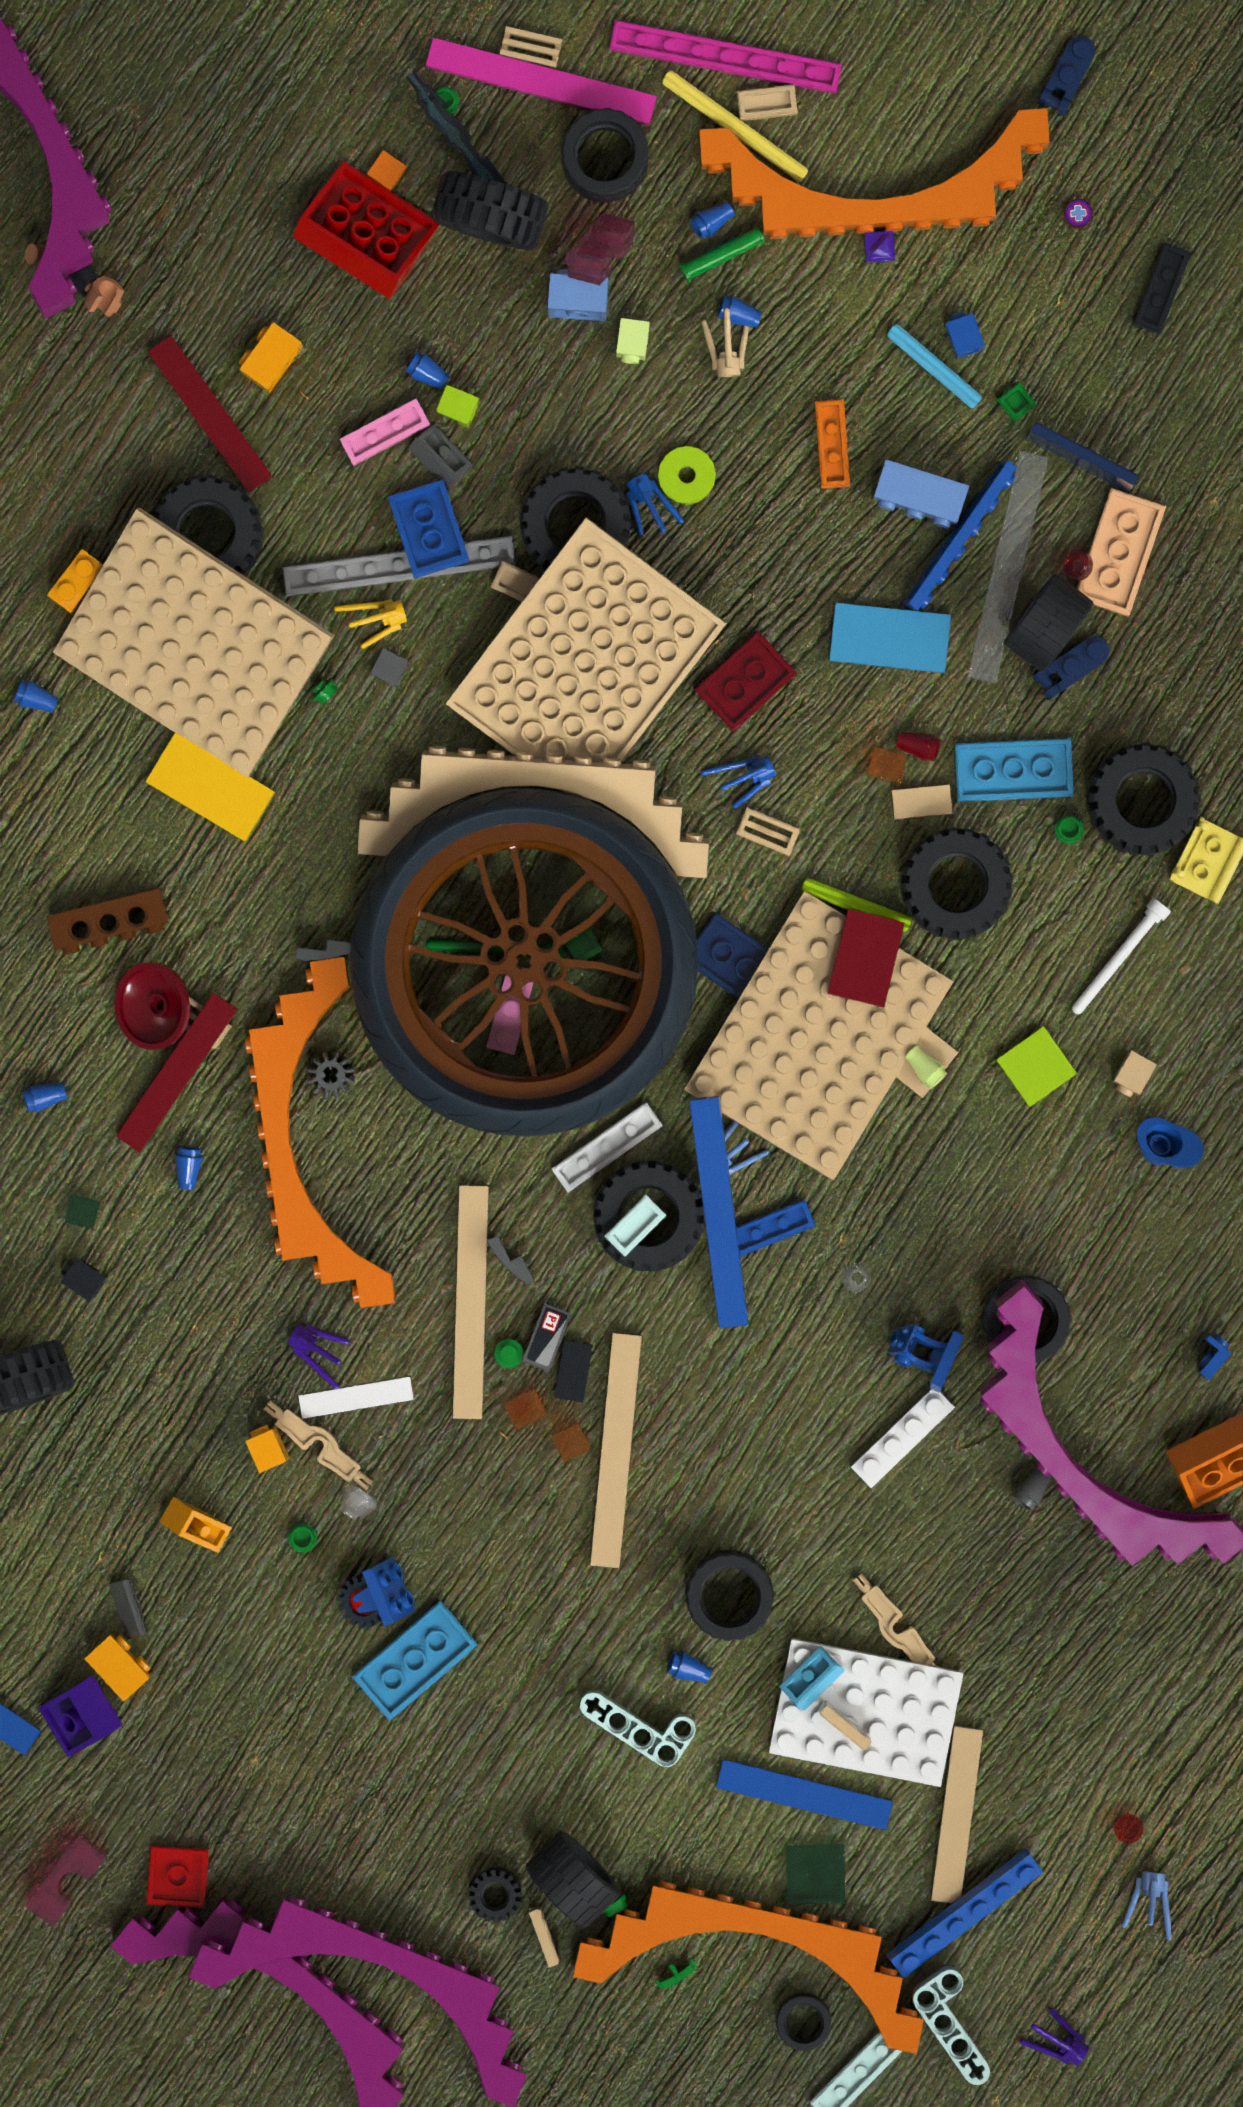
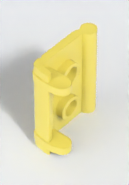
M1200 816L1175 868L1171 872L1169 880L1219 904L1243 856V838Z

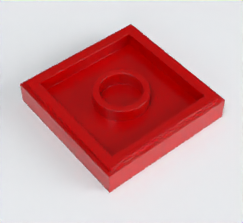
M151 1845L146 1904L205 1908L209 1849Z

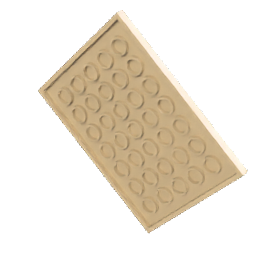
M139 507L133 513L53 653L173 732L203 748L248 778L335 635Z
M585 517L447 700L446 705L515 756L517 752L533 753L535 758H545L546 754L562 755L564 760H574L575 756H587L592 758V762H603L604 758H616L622 761L726 625V622ZM562 790L566 794L573 795L587 801L592 800L579 794L573 793L571 791Z
M804 891L684 1091L696 1098L720 1096L722 1114L834 1181L907 1060L905 1056L916 1045L954 981L903 950L898 949L884 1008L828 995L827 992L846 916Z

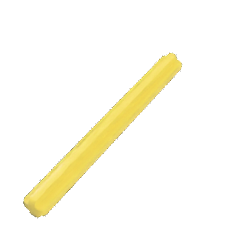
M670 70L662 80L664 86L722 128H729L740 141L795 181L801 182L805 178L808 169L674 71Z

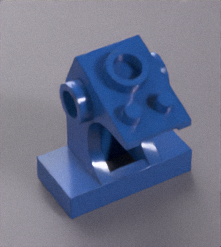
M910 1323L908 1326L898 1327L890 1336V1347L887 1353L894 1356L893 1361L898 1365L906 1368L912 1365L933 1374L934 1377L929 1389L940 1393L964 1335L953 1331L949 1342L942 1343L924 1336L925 1329L918 1325ZM917 1343L933 1350L928 1362L912 1355Z

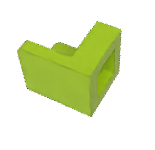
M446 385L437 407V413L454 419L459 425L469 429L480 401L476 396Z

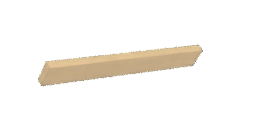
M459 1186L454 1419H482L489 1186Z
M613 1333L591 1566L620 1567L642 1337L640 1335Z

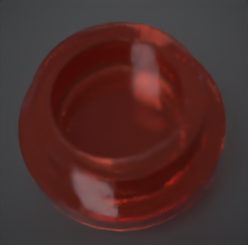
M1125 1814L1116 1820L1114 1832L1121 1842L1127 1844L1135 1843L1143 1835L1144 1827L1137 1816Z

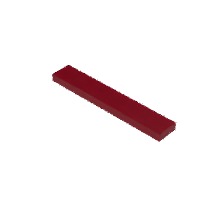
M170 335L148 351L150 357L250 494L273 477L173 337Z
M215 992L212 994L116 1135L117 1138L139 1153L142 1152L238 1011L237 1007Z

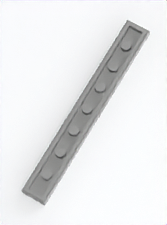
M512 536L464 542L470 562L416 579L495 569L500 567L502 560L516 566ZM405 551L282 567L286 597L415 580Z

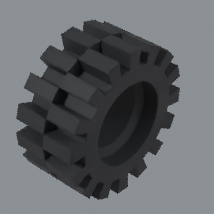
M496 1867L495 1869L487 1868L485 1871H481L472 1881L469 1890V1901L476 1915L484 1918L485 1921H495V1923L501 1920L506 1921L511 1915H514L520 1906L522 1898V1888L517 1877L513 1876L509 1870H503L501 1867ZM491 1884H500L507 1892L505 1902L499 1906L490 1905L484 1898V1891Z

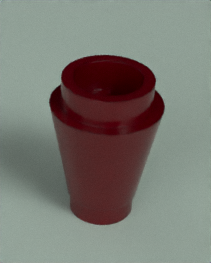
M900 731L896 748L926 763L928 760L935 762L940 749L941 739L935 738L934 734Z

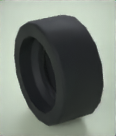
M797 1993L789 1996L781 2003L776 2014V2027L779 2037L787 2046L799 2051H809L818 2048L826 2041L831 2031V2016L828 2007L819 1997L811 1993ZM809 2005L819 2013L821 2025L813 2037L799 2039L789 2032L786 2020L789 2012L794 2007Z

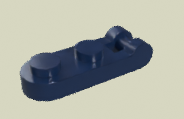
M1077 36L1068 43L1038 104L1044 107L1048 105L1056 109L1057 114L1064 116L1095 55V46L1088 37ZM1055 89L1065 93L1063 99L1052 95Z
M1090 637L1052 662L1045 671L1037 672L1032 678L1036 684L1040 683L1045 690L1043 694L1049 701L1102 665L1109 656V646L1100 637ZM1054 672H1056L1061 680L1056 685H1054L1049 677Z

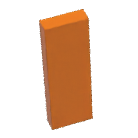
M844 399L815 401L821 489L850 487Z

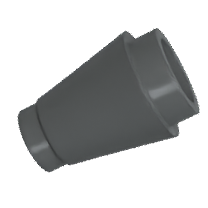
M1037 1467L1014 1489L1016 1493L1013 1499L1024 1508L1032 1511L1035 1506H1039L1052 1475L1046 1477Z

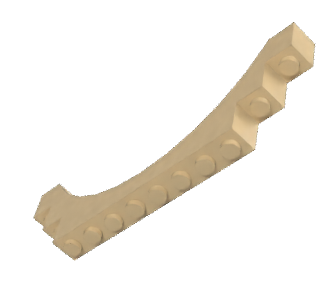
M430 746L429 750H423L420 784H415L414 779L407 778L398 779V783L392 782L389 816H384V812L367 811V815H361L359 822L358 854L387 856L415 825L445 805L470 794L500 787L541 786L571 791L604 804L630 820L655 843L677 876L707 877L709 838H703L704 835L700 833H686V837L680 836L682 802H677V798L668 796L659 797V801L654 800L656 766H650V762L645 760H633V764H621V760L616 758H604L603 762H592V758L587 756H575L574 760H564L563 756L558 754H546L545 758H535L534 754L529 752H517L516 756L504 755L505 752L500 750H488L487 754H477L475 749L459 748L458 752H448L446 747Z

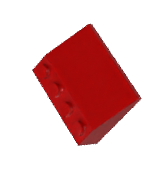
M343 161L299 218L293 238L388 299H391L410 273L440 227V224Z

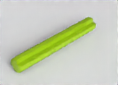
M810 878L804 880L801 888L802 893L805 891L817 899L846 910L852 909L904 922V932L909 930L912 918Z

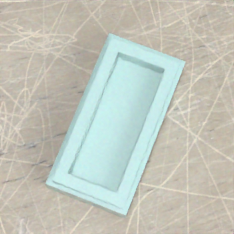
M645 1195L605 1237L626 1256L666 1214Z

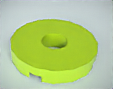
M690 446L675 448L669 452L660 463L658 473L660 488L664 494L672 501L685 505L699 503L706 498L714 487L716 478L714 463L710 457L699 448ZM683 468H691L695 472V479L691 483H683L679 479L678 474Z

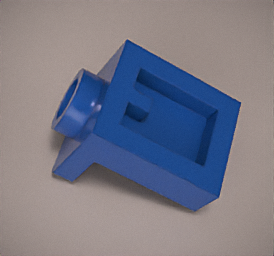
M1206 1334L1203 1338L1216 1349L1214 1353L1208 1351L1198 1363L1202 1367L1198 1373L1207 1380L1211 1379L1231 1354L1226 1349L1229 1344L1217 1334L1213 1337Z

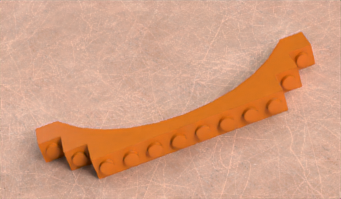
M1047 108L1018 110L996 143L971 166L952 178L912 195L870 200L845 199L807 189L783 178L755 158L729 128L699 130L701 170L707 169L708 173L716 174L725 172V168H730L732 202H738L739 206L756 205V201H761L763 235H770V239H783L790 233H798L799 237L816 236V232L827 231L828 235L835 236L845 234V230L855 229L858 234L874 232V228H885V231L898 232L902 231L905 226H914V230H928L932 228V225L943 224V228L961 227L960 223L972 222L974 227L990 225L989 221H994L996 217L994 186H999V190L1016 189V185H1021L1023 180L1021 150H1026V154H1039L1043 152V149H1047L1050 143Z
M345 957L310 962V968L306 969L308 986H313L314 991L279 996L280 1002L275 1003L277 1019H283V1025L250 1029V1036L245 1037L247 1054L252 1053L254 1065H249L250 1078L252 1083L257 1082L258 1094H253L255 1111H261L262 1122L257 1123L259 1139L265 1140L266 1151L262 1152L264 1169L269 1168L271 1180L266 1181L268 1198L273 1197L275 1209H270L271 1222L273 1227L278 1226L279 1238H274L276 1255H282V1261L317 1256L318 1261L313 1262L315 1279H321V1284L356 1279L357 1285L352 1286L354 1303L359 1302L360 1308L396 1303L392 1273L385 1271L357 1254L331 1230L312 1204L298 1174L290 1139L289 1106L293 1079L305 1044L322 1016L350 987Z
M660 1881L659 1886L652 1884L645 1919L640 1918L641 1912L623 1909V1914H616L609 1947L604 1946V1940L587 1937V1942L580 1941L573 1977L601 1984L628 1961L663 1942L694 1933L737 1931L761 1934L795 1945L826 1963L850 1984L868 2007L888 2048L917 2054L924 2019L918 2016L919 2011L901 2007V2012L896 2011L903 1978L897 1975V1970L880 1966L879 1971L875 1970L882 1938L880 1935L875 1934V1928L859 1925L858 1930L847 1928L848 1922L831 1919L830 1924L818 1921L819 1916L802 1912L801 1917L790 1915V1909L774 1906L773 1911L761 1909L762 1903L745 1900L744 1905L733 1902L734 1897L717 1893L716 1898L704 1896L705 1890L688 1887L687 1892L676 1890L677 1884Z

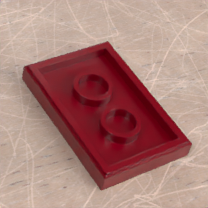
M757 631L697 686L694 691L734 733L796 676L797 672Z
M847 909L827 994L884 1008L905 923Z

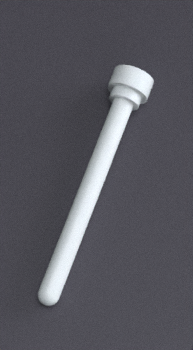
M1155 898L1150 900L1146 905L1148 909L1144 912L1146 916L1073 1004V1013L1081 1014L1153 924L1155 922L1158 924L1160 920L1164 921L1171 913L1167 907Z

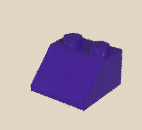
M93 1675L38 1707L67 1757L96 1743L122 1726L116 1711L110 1705L103 1693L102 1687L97 1683Z

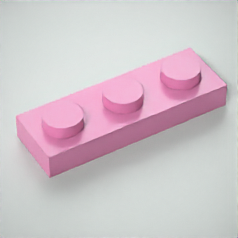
M414 399L340 439V442L353 466L429 427L430 423L417 399Z
M505 975L501 991H506L511 986V978ZM533 982L527 983L523 988V994L528 999L530 998ZM507 998L495 1015L486 1048L511 1055L515 1054L521 1032L520 1002L518 998Z

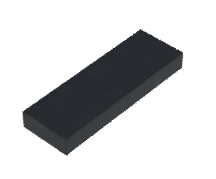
M1167 243L1163 244L1135 317L1134 326L1158 335L1161 334L1191 252Z

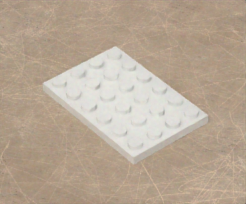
M791 1638L783 1682L819 1646H822L845 1671L804 1711L798 1708L781 1689L769 1753L941 1787L963 1671ZM825 1701L871 1738L872 1743L866 1750L859 1748L820 1715L819 1708Z

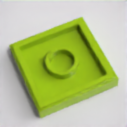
M1044 1026L996 1059L1029 1107L1077 1074Z

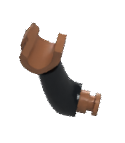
M47 239L39 245L31 243L26 247L25 260L28 264H39L45 251ZM90 265L68 275L77 292L82 297H85L84 304L89 312H94L96 308H99L109 318L113 313H117L122 303L121 297L124 293L119 283L106 276L99 278Z

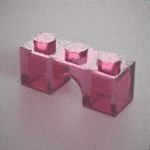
M602 213L595 222L590 224L587 232L579 237L574 247L568 249L565 258V264L568 265L567 277L600 286L611 273L612 257L622 260L633 247L635 221Z
M82 1833L77 1838L71 1835L61 1848L65 1852L59 1862L53 1859L43 1872L47 1876L43 1883L39 1885L35 1882L25 1895L30 1899L25 1907L51 1927L55 1925L73 1901L61 1888L62 1876L67 1873H77L86 1880H89L108 1856L106 1851Z

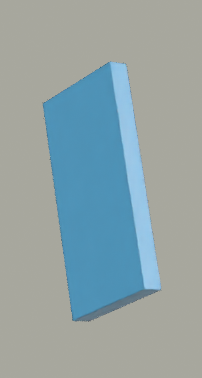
M835 603L829 661L945 673L951 615Z
M1071 738L954 744L957 802L1074 796Z
M440 1600L356 1672L352 1678L386 1718L391 1721L478 1646V1643Z

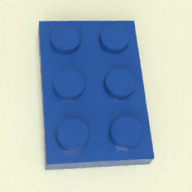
M443 480L388 496L414 579L470 562Z

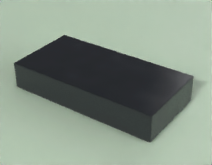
M564 1340L555 1398L584 1402L593 1345Z

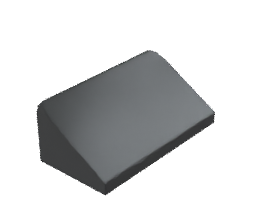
M432 424L418 435L409 446V450L436 479L444 481L446 489L453 486L473 467V464L435 424Z
M128 1577L111 1583L110 1589L126 1637L130 1639L145 1635L148 1630L131 1578L129 1579Z

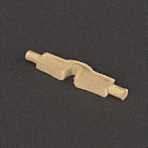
M271 1400L263 1410L278 1420L275 1425L285 1432L301 1449L307 1450L315 1440L323 1442L324 1447L317 1456L319 1463L336 1472L347 1482L354 1480L365 1490L372 1484L373 1480L359 1470L361 1465L339 1448L337 1440L329 1431L319 1426L309 1425L290 1409L284 1412Z
M860 1573L858 1577L864 1585L855 1577L852 1581L862 1591V1600L877 1617L879 1628L884 1638L894 1647L902 1649L912 1662L936 1666L933 1662L935 1660L934 1655L926 1647L913 1626H909L900 1633L893 1631V1625L903 1616L900 1609L885 1596L877 1585L872 1587L863 1573Z

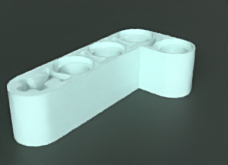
M587 1691L580 1701V1709L587 1718L663 1767L673 1766L679 1760L696 1732L695 1722L687 1714L674 1716L662 1733L600 1691ZM595 1697L598 1698V1705L606 1710L607 1705L611 1706L606 1712L604 1720L599 1718L602 1716V1712L597 1708H594L592 1711L588 1710L587 1699L594 1700ZM614 1713L623 1714L626 1718L625 1725L620 1728L613 1727L609 1722L610 1716ZM679 1721H686L690 1724L691 1730L686 1735H678L674 1730L675 1724ZM639 1729H645L651 1735L650 1740L645 1744L637 1743L634 1739V1733ZM664 1745H669L675 1750L674 1756L669 1760H664L658 1755L659 1749Z
M944 1966L914 1987L912 2000L916 2009L965 2079L973 2085H981L988 2080L990 2075L988 2063L946 2003L962 1990L963 1978L956 1967ZM947 1974H954L957 1977V1983L951 1988L942 1985V1978ZM922 1991L933 1993V2000L929 2004H921L918 2001V1995ZM939 2015H947L950 2018V2023L945 2028H938L934 2025L935 2019ZM956 2039H963L967 2042V2047L962 2052H955L951 2049L952 2043ZM970 2056L977 2067L981 2066L982 2073L978 2076L975 2072L971 2073L970 2064L966 2060Z

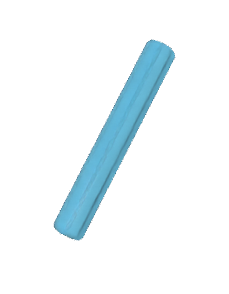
M895 324L888 331L887 336L970 408H974L980 402L982 396L899 324Z

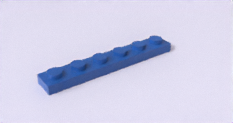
M1001 461L903 601L905 606L911 610H919L920 607L923 609L927 606L933 597V594L930 592L936 584L940 585L949 574L947 568L953 560L957 561L966 549L964 543L969 536L974 537L982 526L980 520L986 512L988 514L991 513L998 504L999 499L996 497L1002 489L1006 490L1014 481L1015 475L1013 473L1017 469L1014 464L1009 461Z
M1025 1848L886 1954L887 1957L905 1978L1043 1873L1042 1869Z

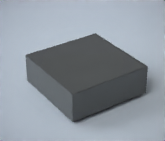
M383 648L370 675L396 688L409 661Z

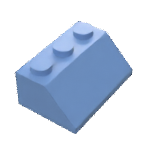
M885 460L873 500L878 502L877 506L880 508L894 511L896 507L906 510L905 515L911 518L922 520V516L934 519L933 524L949 528L950 525L956 526L969 485Z

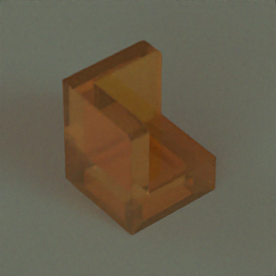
M874 746L867 777L901 785L907 757L887 752L884 748Z
M535 1388L505 1403V1408L514 1424L515 1430L548 1415Z
M579 1423L552 1435V1439L564 1463L591 1449Z

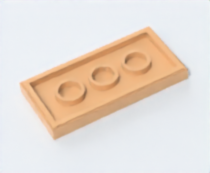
M1113 488L1110 489L1088 554L1092 561V569L1085 578L1080 579L1077 586L1080 592L1093 600L1094 606L1129 617L1166 506Z

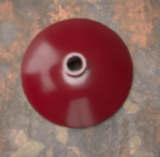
M142 963L128 970L118 984L114 1002L115 1015L120 1029L133 1044L148 1050L163 1049L172 1045L181 1037L188 1024L190 1001L182 979L174 970L161 963Z

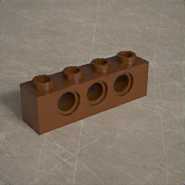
M160 888L46 916L54 950L62 951L63 955L79 952V946L91 944V948L107 945V939L118 936L120 941L136 938V932L146 929L148 934L164 931V925L170 924L163 892ZM135 908H142L145 912V918L139 924H134L130 920V913ZM107 915H114L117 920L116 927L111 931H105L102 927V920ZM79 922H85L88 925V933L83 938H77L73 931L74 926Z

